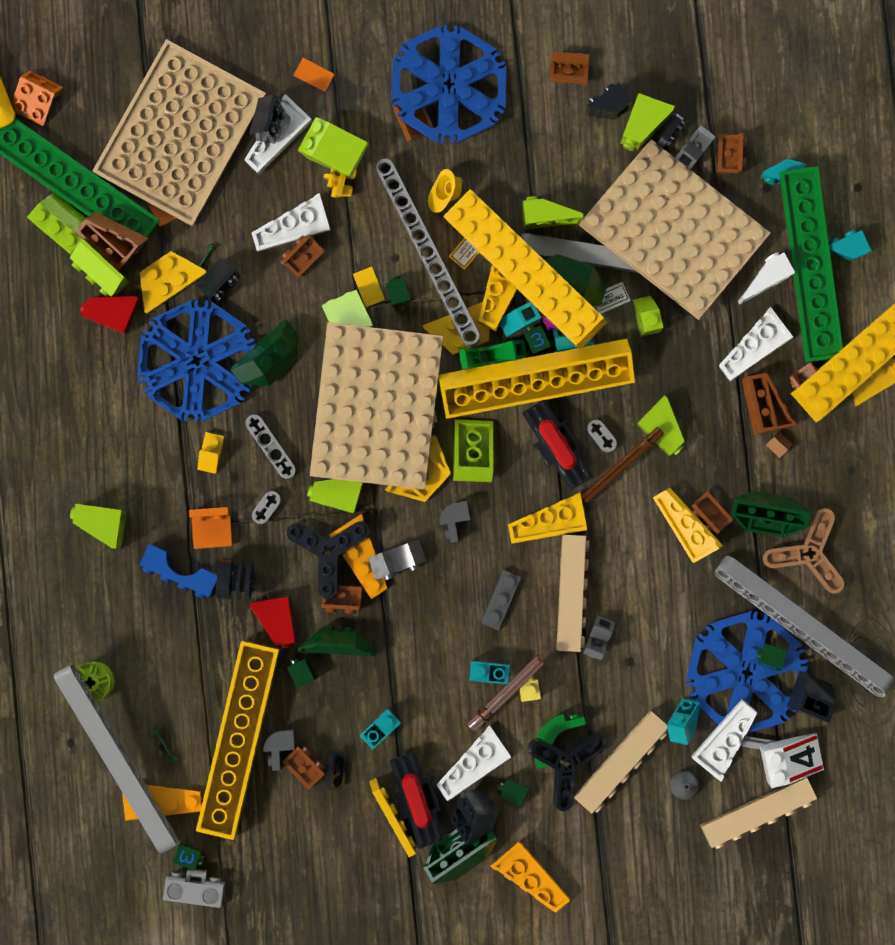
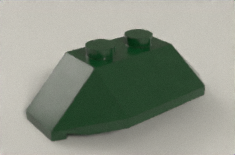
M560 254L545 259L591 306H601L607 287L593 265Z
M284 319L230 368L231 372L241 384L272 385L297 362L296 331L288 320Z
M752 491L735 497L731 516L745 531L784 538L808 528L811 510L790 497Z
M323 626V629L315 632L298 648V652L376 656L375 650L352 627H342L341 631L334 630V626Z
M457 829L444 837V841L432 845L423 869L433 884L454 881L487 859L497 842V838L491 830L471 845H466Z

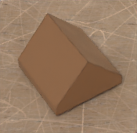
M780 431L766 444L779 458L793 445Z

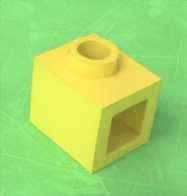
M532 676L519 688L521 702L541 699L538 679H534Z

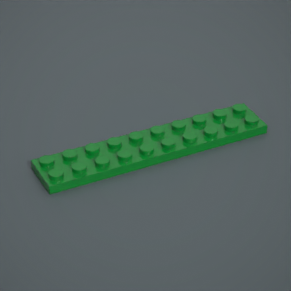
M16 118L12 124L0 129V155L88 217L97 212L149 238L159 224L160 220Z
M816 166L779 172L791 264L795 271L793 278L805 362L831 359L843 348L819 169Z

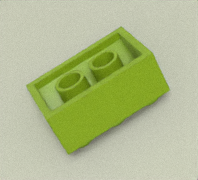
M55 193L42 200L27 216L32 223L70 255H72L82 239L75 231L86 217Z
M83 238L79 241L70 256V259L73 261L71 265L79 272L83 270L87 274L85 278L91 284L97 283L101 287L99 291L104 296L117 297L130 282Z

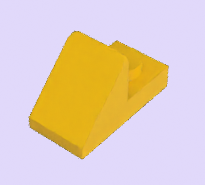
M205 432L202 450L199 451L197 470L217 474L225 436Z

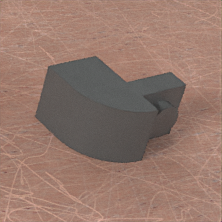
M700 125L675 159L691 170L710 146L715 136Z
M467 501L453 503L447 506L441 513L440 526L448 525V528L444 530L446 540L450 539L451 543L458 542L455 523L470 521Z
M597 615L587 638L584 654L591 658L602 660L615 622Z
M295 730L277 731L266 740L263 752L271 751V755H268V764L272 766V771L282 769L280 751L296 749Z

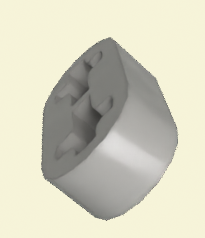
M593 420L588 424V434L603 452H611L616 448V439L601 421ZM592 424H599L601 426L599 429L602 433L601 436L597 432H591ZM603 436L606 440H612V448L603 447L605 443L602 439Z
M270 491L263 496L252 512V518L256 523L264 524L271 518L281 503L280 495ZM275 495L277 503H272L268 508L266 506L269 502L267 497ZM266 508L267 510L264 513L266 518L258 521L256 513L262 512Z

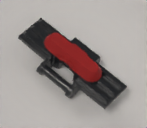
M546 400L538 402L522 413L539 440L533 444L535 450H539L546 461L544 464L547 468L552 464L555 465L571 491L594 477L579 454L585 447L580 445L567 423L569 422L567 419L559 423ZM559 428H561V429L563 430V432H564V434L566 435V437L568 438L569 442L571 443V445H572L573 448L575 449L574 451L571 450V448H570L569 444L567 443V441L565 440L564 436H563L562 433L559 431Z
M415 752L389 760L399 788V792L393 793V796L400 809L401 819L409 818L418 848L421 849L444 841L445 839L435 813L443 810V806H440L432 782L434 780L433 776L423 777ZM424 783L433 806L431 809L428 808L421 787Z

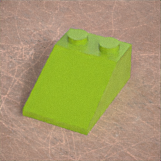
M316 117L298 151L313 162L352 177L369 143Z
M537 196L527 197L526 201H523L522 204L525 230L579 224L583 220V213L545 199H538Z
M455 420L453 481L492 482L493 421Z

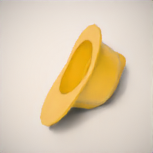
M444 169L440 172L429 193L428 206L434 213L443 211L449 201H454L461 195L463 180L460 177L454 176L453 172L449 169Z

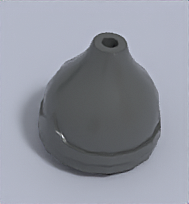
M682 770L672 776L670 789L675 797L681 800H688L697 794L699 782L692 772Z

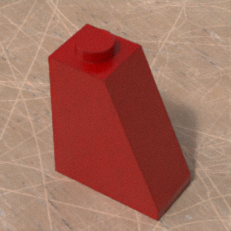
M135 296L88 298L87 302H83L80 312H82V317L126 335L141 300Z
M289 597L250 603V608L276 646L280 645L281 649L292 647V643H296Z

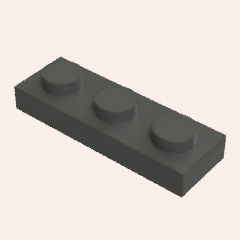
M503 570L481 621L482 624L496 630L500 629L521 577Z

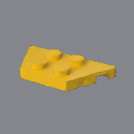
M172 251L140 272L145 313L147 315L202 278L207 271Z
M483 302L467 308L479 332L480 339L476 346L489 341L490 328L478 323ZM450 315L423 325L424 330L429 334L443 336L442 345L452 355L459 353V350L473 348L463 343ZM460 316L457 319V322L461 325L468 321L465 316ZM468 333L465 339L472 342L476 339V335Z
M433 435L430 441L425 489L388 485L385 489L387 492L426 502L448 478L451 472L435 435Z

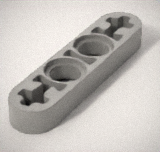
M250 415L246 420L247 429L279 475L284 479L293 478L296 468L262 418L258 415ZM259 419L258 426L260 429L265 427L266 430L259 432L256 436L254 433L258 431L254 426L250 427V420ZM263 434L270 435L271 441L269 444L264 445L260 442V437ZM275 449L280 450L282 453L279 460L271 458V452ZM285 458L287 459V461L284 462L287 467H292V469L290 470L291 474L289 476L287 474L283 475L282 472L284 471V468L282 467V465H280L279 467L276 466V464L281 463Z

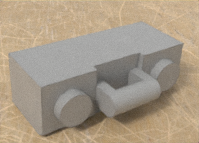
M188 868L186 877H183V873L171 872V875L166 876L163 900L221 908L226 882H221V878L210 877V880H206V870ZM191 877L202 878L201 881L190 880Z

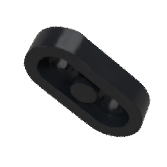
M679 112L658 141V145L663 148L665 145L668 147L675 139L672 135L676 130L680 131L685 124L683 120L685 116Z
M334 751L328 757L325 784L330 790L339 791L345 783L347 757L342 752Z

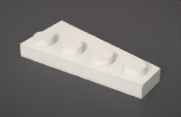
M286 94L281 102L285 109V118L280 123V137L276 139L275 144L256 141L245 158L246 163L258 174L312 122V119Z
M320 193L310 200L301 203L291 211L284 213L274 221L272 220L253 231L252 236L257 252L296 241L302 235L304 237L309 234L314 236L331 231Z
M770 307L749 333L744 336L742 341L722 361L719 368L731 382L792 340L793 336Z
M741 699L692 754V759L722 782L727 768H729L736 751H738L744 736L757 715V711Z
M490 725L437 784L447 801L512 758Z

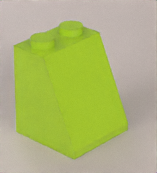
M638 93L620 144H623L625 149L634 151V149L638 150L670 118L675 106Z
M357 290L347 292L343 296L329 300L322 305L326 317L331 323L374 328Z
M75 504V508L72 507L70 519H73V524L109 547L121 549L127 511Z

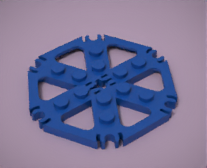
M440 25L403 43L399 48V51L404 54L403 56L394 55L392 60L391 103L394 102L393 108L398 106L402 108V111L397 113V116L401 117V121L438 143V136H441V144L444 143L445 137H449L450 143L453 145L455 137L457 139L456 144H459L495 126L499 119L494 116V113L502 115L506 106V66L502 68L505 64L504 61L501 63L496 62L495 59L500 57V53H496L497 49L461 26L459 27L460 33L458 34L457 25L454 26L453 32H449L447 25H444L443 33L441 32ZM432 38L439 39V66L416 51V47ZM462 40H467L483 50V57L459 68L460 42ZM406 69L428 84L409 93H403L400 90V71ZM494 74L498 78V96L495 99H490L470 85ZM448 78L450 83L454 84L453 86H451L449 93L447 85H444L446 84ZM438 102V126L436 128H431L415 118V112ZM458 103L480 116L482 121L466 130H461L458 127Z
M190 300L152 318L158 324L156 325L154 322L149 321V324L153 326V330L151 332L143 330L144 334L149 337L146 338L141 334L137 378L145 376V378L140 379L138 382L139 384L143 382L148 383V387L142 391L148 393L152 390L146 396L180 420H182L183 413H185V422H188L190 415H194L195 422L198 423L200 414V422L206 421L240 405L241 403L235 398L237 397L241 401L245 400L240 395L241 391L245 390L250 393V389L245 387V384H241L232 373L221 367L217 362L239 352L248 353L256 345L255 343L252 346H248V344L255 342L254 338L250 340L245 339L246 334L251 331L246 329L241 332L248 326L212 301L211 308L208 309V300H205L204 307H199V300H195L194 308L192 307L193 300ZM183 313L190 314L188 343L166 328L168 320ZM213 316L221 317L234 327L232 334L208 344L210 320ZM151 345L159 346L176 358V360L153 371L147 368L148 349ZM194 356L203 358L199 366L191 364L194 361ZM185 378L183 405L181 407L173 406L160 396L162 388ZM205 379L228 395V400L225 403L210 410H206L203 407Z
M752 611L709 623L713 627V631L710 627L705 626L704 628L708 631V635L704 637L702 634H698V637L703 642H700L695 637L685 680L694 679L693 682L686 684L687 687L692 685L695 687V691L689 693V696L698 695V697L691 700L700 702V708L717 725L724 720L741 699L750 705L752 693L757 695L773 711V716L770 719L752 723L747 733L785 723L781 719V715L784 719H790L786 715V711L790 709L787 708L790 697L785 696L766 677L790 670L796 671L797 675L799 671L807 673L809 666L808 664L800 666L808 662V659H799V654L804 653V649L796 651L797 648L803 646L770 616L768 623H766L768 619L767 614H764L762 620H758V612L756 611L752 615L753 619H751ZM743 622L747 625L742 652L740 653L722 636L721 632L724 627ZM769 630H775L789 645L780 672L758 665L759 659H756L758 649L763 648L766 634ZM708 649L727 668L703 676L697 673V666L701 651ZM749 664V671L752 672V675H749L745 681V675L742 674V670H746ZM733 687L727 714L720 716L706 703V697L709 694Z

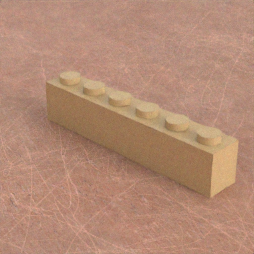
M562 535L557 651L581 652V648H584L585 636H581V631L585 629L586 617H582V610L586 609L587 601L586 598H583V590H587V579H584V571H588V559H585V552H589V540H586V536Z
M649 711L574 795V798L591 814L594 811L597 813L604 806L603 801L605 798H611L617 791L615 787L620 782L623 784L629 778V771L632 768L637 769L643 762L641 758L645 754L649 755L656 747L654 743L658 739L662 740L668 734L667 725L652 711Z
M806 777L758 797L700 824L709 846L718 849L725 846L726 841L730 839L735 841L744 836L743 833L747 831L752 833L761 829L760 825L768 823L769 825L779 820L778 817L784 814L789 816L796 812L795 809L801 806L806 808L813 805V801L817 797Z

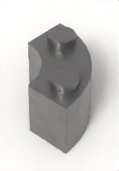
M419 540L368 558L375 579L383 577L384 581L395 577L394 573L407 568L410 571L421 568L420 564L426 562Z

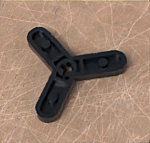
M359 521L332 538L326 539L304 525L298 523L291 524L287 529L288 539L319 557V594L324 599L329 600L337 597L339 593V557L366 541L371 535L370 526L365 522ZM335 545H337V547L331 551V556L328 554L325 555V552L327 551L326 547L333 548L335 547Z
M599 733L591 734L566 752L540 738H534L530 741L528 745L529 754L555 769L553 805L558 810L567 811L572 807L576 770L606 749L607 739ZM560 761L568 762V767L564 766Z

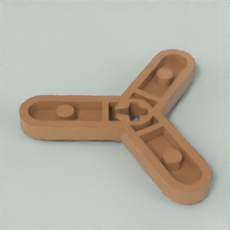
M826 508L817 511L803 545L767 550L762 557L764 565L768 568H779L806 564L829 593L841 592L844 588V581L822 553L835 520L834 513ZM808 548L815 551L812 559L809 556H801L800 554L808 552Z

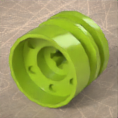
M89 662L76 668L96 702L102 701L111 695L115 686V677L109 666L101 662ZM91 677L92 681L96 682L95 685H92V688L90 684H87Z

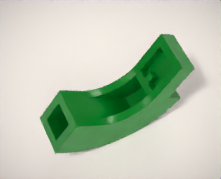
M514 340L488 347L459 350L462 369L528 358L524 340Z
M563 713L558 714L541 727L536 738L543 739L553 745L555 738L562 731L585 725L584 716H579V713L568 716V720H565ZM535 758L537 769L548 767V765Z

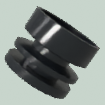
M219 560L216 584L217 599H231L232 592L236 591L237 600H241L242 592H244L245 601L251 600L256 577L253 561H248L247 568L244 569V561L240 560L238 569L234 568L233 560Z

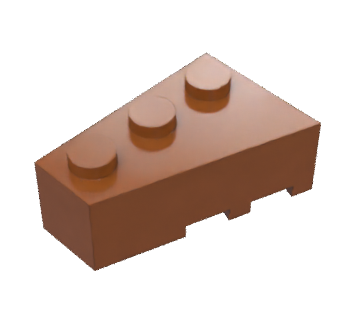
M97 212L87 217L75 231L117 271L126 266L148 240L147 237Z
M767 373L741 379L754 435L797 425L789 415L786 405L779 398L778 392Z

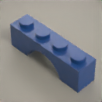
M152 544L148 545L139 564L143 567L142 570L151 575L154 572L160 574V579L168 583L173 580L178 583L177 587L186 591L190 588L196 591L194 595L203 599L206 596L211 597L216 588V574L201 568L193 575H180L170 566L169 552Z

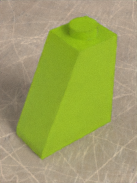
M647 296L632 300L640 336L644 337L660 333L664 327L659 308L653 298Z
M664 395L637 425L647 435L656 427L661 428L664 435L655 443L669 456L672 454L677 455L683 449L681 444L684 442L668 398Z
M339 479L314 482V486L310 485L307 496L310 497L309 501L355 514L363 482Z

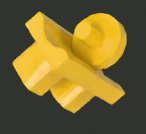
M332 169L330 174H324L323 178L328 180L327 187L333 188L331 197L351 196L352 186L344 185L346 178L350 180L355 178L356 169L352 177Z

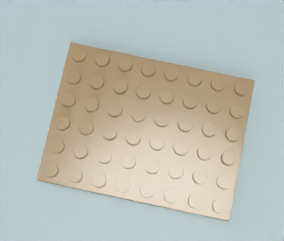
M166 39L92 172L193 227L254 118L258 98L266 97V93Z
M652 139L579 224L580 227L698 320L770 235L767 229L689 168L678 162L675 157Z
M327 322L310 476L425 489L443 336Z

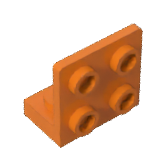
M29 70L20 76L11 103L14 112L43 126L47 120L53 99L61 94L63 87Z
M229 507L189 510V517L192 518L193 545L195 549L232 546Z

